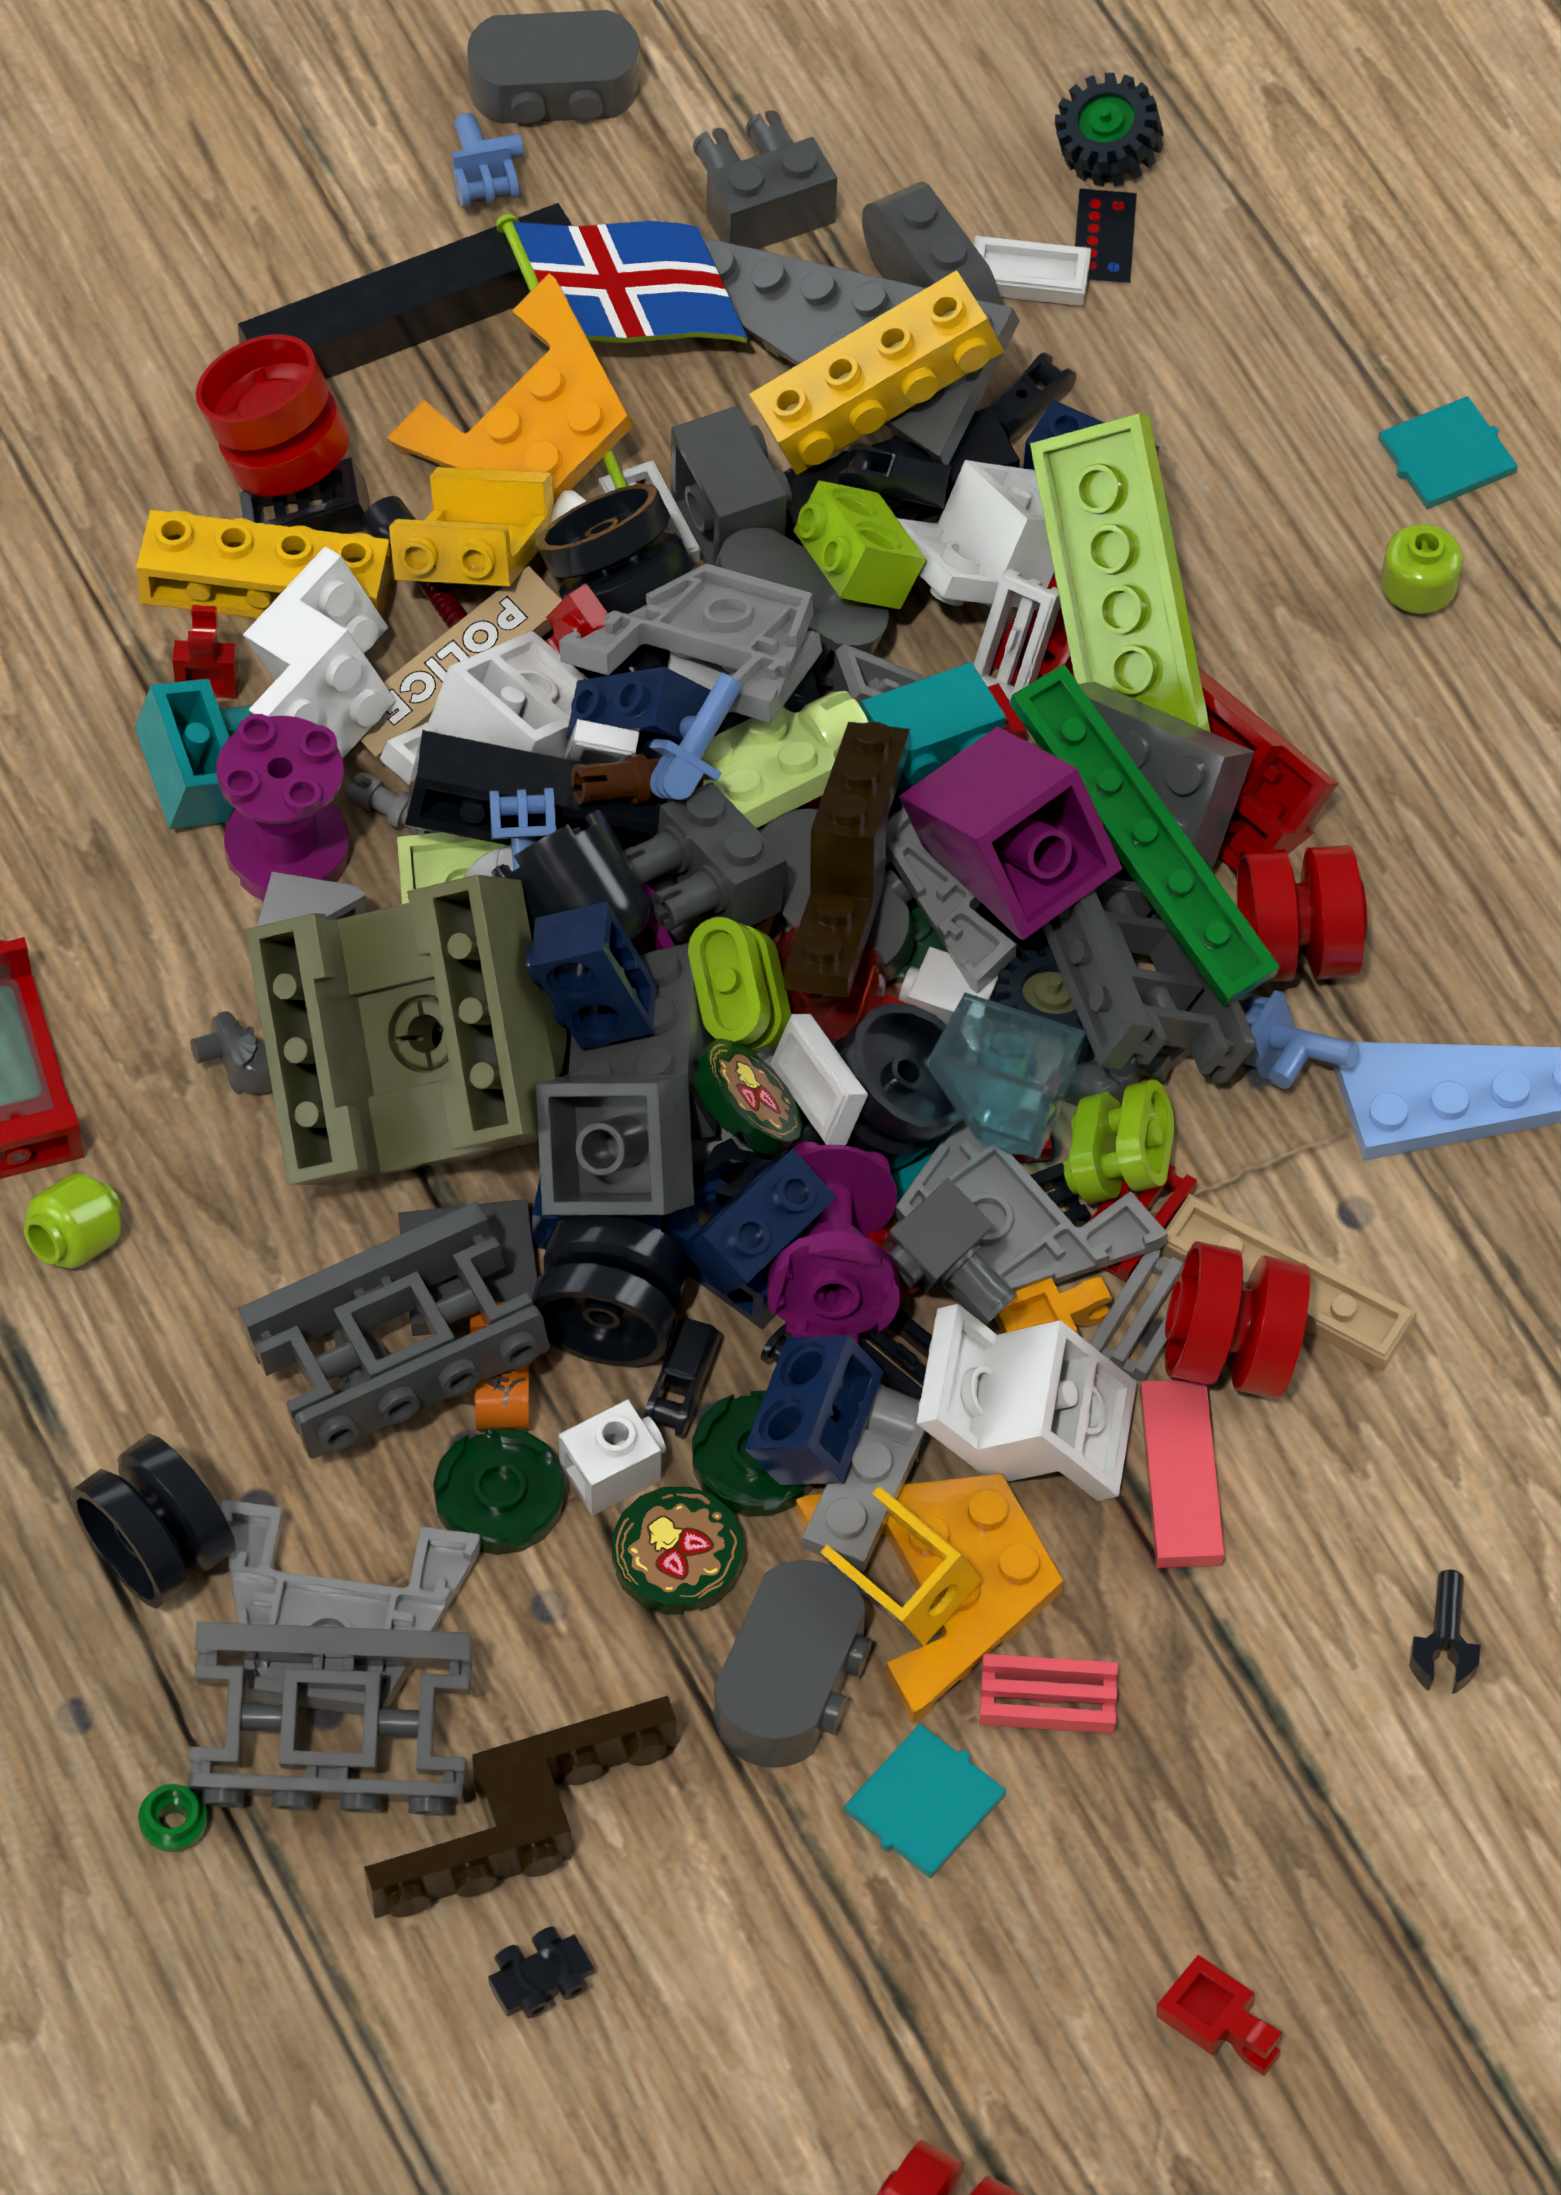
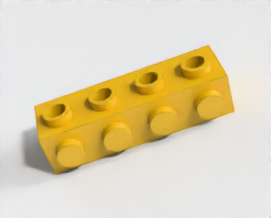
M956 270L749 393L795 474L798 475L813 465L826 461L832 454L865 434L875 432L884 423L914 405L927 401L936 392L966 374L981 369L988 361L1002 354L1004 350L988 318Z
M150 509L136 566L140 604L191 610L192 605L216 606L220 614L259 618L326 546L341 555L381 617H383L391 580L389 539L374 538L364 533L342 534L318 531L306 526L286 527L255 523L244 518L230 520L194 515L187 511L167 512Z

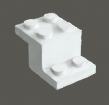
M965 460L938 524L897 518L926 558L919 575L931 586L930 593L947 604L962 606L965 601L983 603L991 608L1001 575L1010 568L1021 572V578L1026 580L1035 578L1042 581V587L1044 588L1048 587L1053 576L1054 567L1035 470ZM1015 592L1010 610L1012 607L1019 608L1023 595ZM1039 602L1036 603L1034 610L1038 609L1040 605Z
M326 546L243 634L275 680L250 707L249 711L252 715L264 714L268 717H298L317 725L328 727L334 732L337 739V747L342 758H344L395 702V699L364 655L389 627L341 555Z
M531 630L449 666L429 722L387 740L380 760L410 786L411 774L422 730L563 758L569 743L566 736L577 680L588 678L573 665L561 662L560 654Z
M954 1304L937 1308L916 1424L982 1475L1002 1473L1005 1480L1010 1482L1059 1471L1096 1501L1119 1497L1137 1381L1061 1320L997 1335L962 1306Z

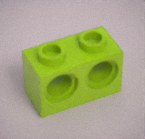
M818 480L808 502L801 508L797 524L793 530L833 589L842 599L901 609L926 561L922 552L878 492Z

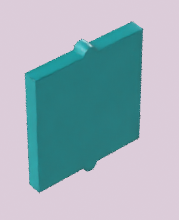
M1469 396L1379 432L1378 435L1379 442L1397 466V477L1407 480L1427 510L1515 474L1518 465L1498 438L1499 429L1495 426H1489Z
M919 1724L846 1803L844 1812L880 1839V1847L883 1851L888 1852L893 1849L931 1879L1006 1796L1007 1790L970 1762V1754L967 1751H955L922 1724Z

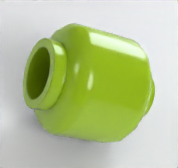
M1409 525L1397 531L1389 540L1384 556L1381 573L1384 594L1392 604L1404 611L1416 614L1434 613L1446 607L1455 597L1463 564L1460 544L1452 534L1433 525Z
M73 1173L30 1200L26 1209V1222L24 1224L26 1241L32 1252L47 1264H55L67 1269L82 1266L117 1242L121 1234L120 1200L115 1191L106 1183L98 1182L85 1174Z

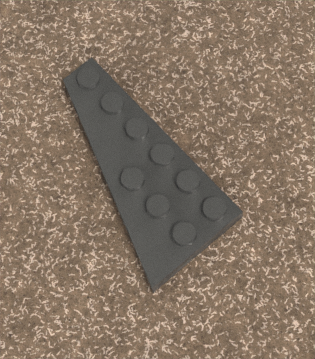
M708 238L705 243L744 331L761 341L765 349L779 358L785 357L795 365L800 364L926 289ZM976 300L988 318L1005 352L1020 322L1014 309ZM1004 352L988 361L981 369L966 374L936 392L927 401L914 405L884 424L890 427L894 435L906 443L912 442L926 451L936 463L948 465Z

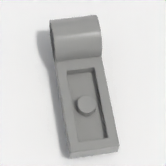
M879 1384L843 1483H827L802 1536L803 1549L821 1555L819 1552L827 1544L853 1567L864 1572L890 1516L871 1493L879 1485L897 1500L913 1463L920 1461L932 1435L916 1424L920 1400Z

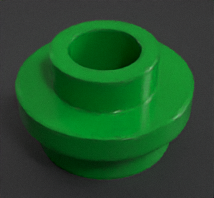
M166 1784L153 1790L143 1800L138 1813L139 1828L144 1839L154 1848L166 1852L182 1851L193 1846L203 1836L207 1826L206 1806L202 1804V1798L195 1791H191L188 1787L179 1784ZM172 1813L180 1814L186 1818L181 1826L175 1828H166L161 1824L163 1818Z

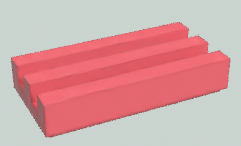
M983 1654L979 1725L1114 1734L1116 1726L1118 1662ZM994 1697L1033 1699L1037 1703L1059 1704L1061 1701L1102 1705L1101 1710L995 1704Z

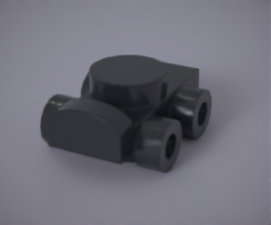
M547 1927L535 1934L531 1940L537 1953L525 1958L518 1945H511L496 1954L494 1959L500 1971L488 1976V1982L506 2016L522 2009L527 2018H534L544 2013L550 2007L551 2003L549 2001L554 1999L559 1992L564 2000H569L579 1996L587 1989L588 1985L584 1978L594 1974V1967L575 1934L562 1940L555 1927Z

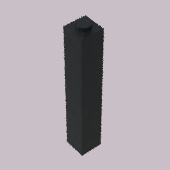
M559 202L518 218L519 222L573 226ZM495 226L238 323L239 344L266 335H289L299 338L310 346L325 379H329L515 308L530 293V290L506 234L498 232Z

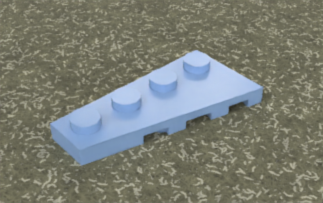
M1354 1042L1359 1046V1055L1353 1067L1349 1068L1332 1063L1363 1161L1561 1123V1047Z

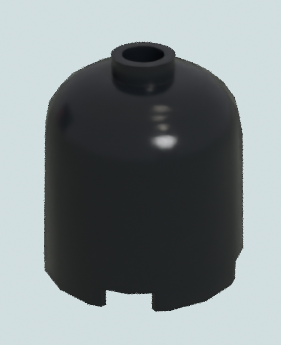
M603 809L596 810L586 816L591 826L590 828L581 831L578 826L572 830L569 824L515 854L514 857L520 867L513 872L509 865L504 864L492 870L491 874L493 877L521 880L532 941L535 918L607 901L631 941L644 930L649 920L650 903L646 891Z

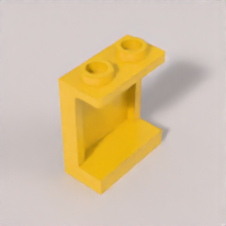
M437 467L430 475L432 512L425 520L396 519L389 527L394 579L511 586L538 552L535 543L539 534L551 524L554 508L551 473Z

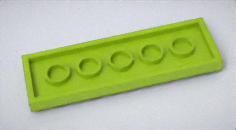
M1138 413L1030 443L1075 680L1078 684L1088 682L1099 683L1210 732L1150 415Z

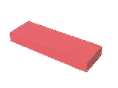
M1189 1380L1141 1381L1139 1393L1156 1568L1222 1566L1224 1547L1207 1384Z

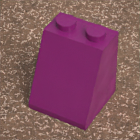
M998 726L899 796L921 845L1011 932L1022 940L1029 937L1122 870L1078 769Z

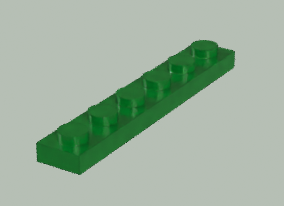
M1065 664L1012 694L1010 706L1039 747L1078 769L1117 857L1223 1007L1276 976L1280 967Z

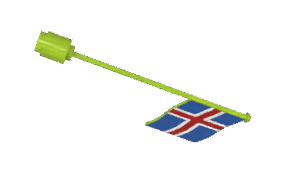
M509 213L501 215L497 220V231L506 234L530 292L550 273L562 288L589 341L631 343L703 337L730 339L747 343L746 333L697 226L659 221L564 226L519 222L516 216ZM611 449L602 459L615 489L626 487L627 484Z

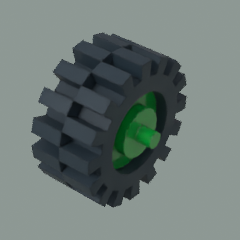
M1105 73V83L1097 84L1095 75L1085 78L1087 89L1084 91L1075 84L1069 89L1072 101L1062 97L1058 104L1060 114H1055L1056 134L1066 165L1070 170L1075 168L1077 177L1083 181H1086L1091 174L1094 185L1104 186L1106 176L1112 177L1114 186L1124 184L1122 174L1129 172L1133 180L1142 176L1140 164H1144L1149 169L1156 162L1154 152L1161 153L1163 147L1161 136H1164L1154 96H1150L1148 87L1142 82L1136 87L1134 78L1124 74L1121 83H1117L1115 73Z

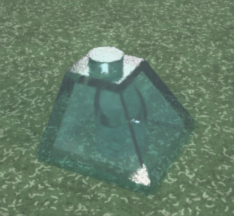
M965 992L934 1047L927 1067L977 1140L996 1145L1001 1150L1010 1154H1024L1038 1159L1056 1124L1085 1039L1086 1031Z

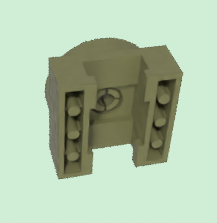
M477 874L407 891L409 903L341 919H328L326 914L311 913L245 929L288 1185H339L436 1163L474 1161L502 1149L539 1141L536 1084L560 1077L566 1051L567 1026H560L558 1024L549 996L541 984L536 985L533 983L528 973L526 950L532 946V939L521 880ZM437 1021H439L444 1032H442L441 1042L436 1048L432 1040V1031Z

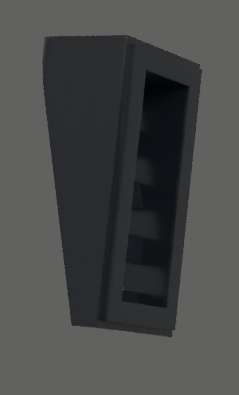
M352 457L341 460L328 475L318 482L294 493L281 496H258L246 491L239 493L244 519L255 523L286 527L306 526L318 531L342 534L363 530L361 519L365 511L370 507L365 480ZM322 500L321 504L313 506V501ZM297 503L298 511L289 513L288 504ZM273 506L275 518L265 521L263 507Z

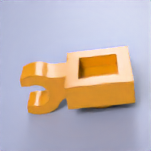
M1102 1277L1086 1280L1059 1293L1053 1279L1049 1278L1014 1291L1017 1296L994 1318L1002 1334L1061 1320L1078 1334L1075 1325L1089 1327L1102 1323L1109 1312L1107 1303L1112 1301V1297Z

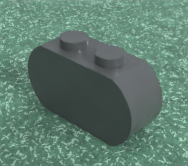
M610 10L493 15L475 28L468 41V85L471 101L481 114L499 124H528L562 120L588 121L615 118L633 104L639 92L638 35L625 18Z
M925 182L915 183L871 202L864 207L862 212V228L865 242L874 266L884 279L927 288L957 270L976 300L1001 305L998 287L989 265L929 184Z
M763 527L739 530L730 535L722 545L714 566L812 593L813 616L807 631L819 632L822 645V653L811 666L816 683L833 686L835 650L843 644L874 655L888 624V608L840 598L806 548L773 529Z
M798 809L784 813L772 820L760 832L787 860L781 912L777 915L795 937L810 895L811 828L818 811L816 809ZM891 869L885 872V886L853 981L854 984L863 990L879 987L895 978L908 963L914 949L915 925L909 908L906 905L913 899V896Z
M813 1560L791 1561L769 1570L761 1581L714 1686L716 1705L713 1717L716 1730L726 1747L744 1761L763 1767H785L799 1763L814 1754L823 1731L834 1734L839 1726L847 1703V1696L840 1694L848 1674L855 1677L860 1676L871 1649L872 1639L864 1637L865 1605L859 1589L835 1567Z

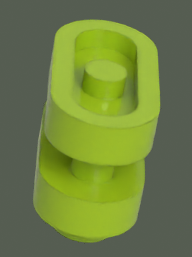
M714 917L702 922L694 930L690 938L688 957L700 1012L706 1030L716 1039L722 1038L737 1042L753 1052L762 1053L777 1048L791 1017V1010L787 992L784 990V979L775 943L766 933L728 918Z
M1149 1079L1128 1085L1124 1090L1122 1106L1118 1100L1110 1095L1109 1091L1081 1098L1078 1102L1077 1111L1071 1118L1073 1135L1070 1154L1064 1161V1175L1072 1193L1075 1195L1079 1194L1086 1203L1094 1204L1118 1197L1122 1178L1135 1192L1163 1186L1168 1175L1174 1135V1115L1169 1097L1162 1084L1156 1079Z

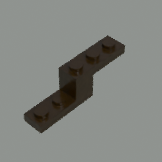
M848 722L811 828L810 895L784 969V990L849 997L885 886L886 820L910 750V729L890 727L880 722Z
M668 1696L472 1754L474 1786L489 1829L365 1866L366 1892L374 1918L389 1914L394 1917L411 1916L427 1908L431 1901L458 1894L461 1897L476 1896L490 1890L497 1881L524 1874L527 1877L542 1876L557 1869L562 1864V1861L572 1859L571 1829L555 1784L561 1782L567 1785L583 1784L596 1778L604 1769L628 1762L636 1766L649 1764L664 1756L667 1750L676 1748V1717Z

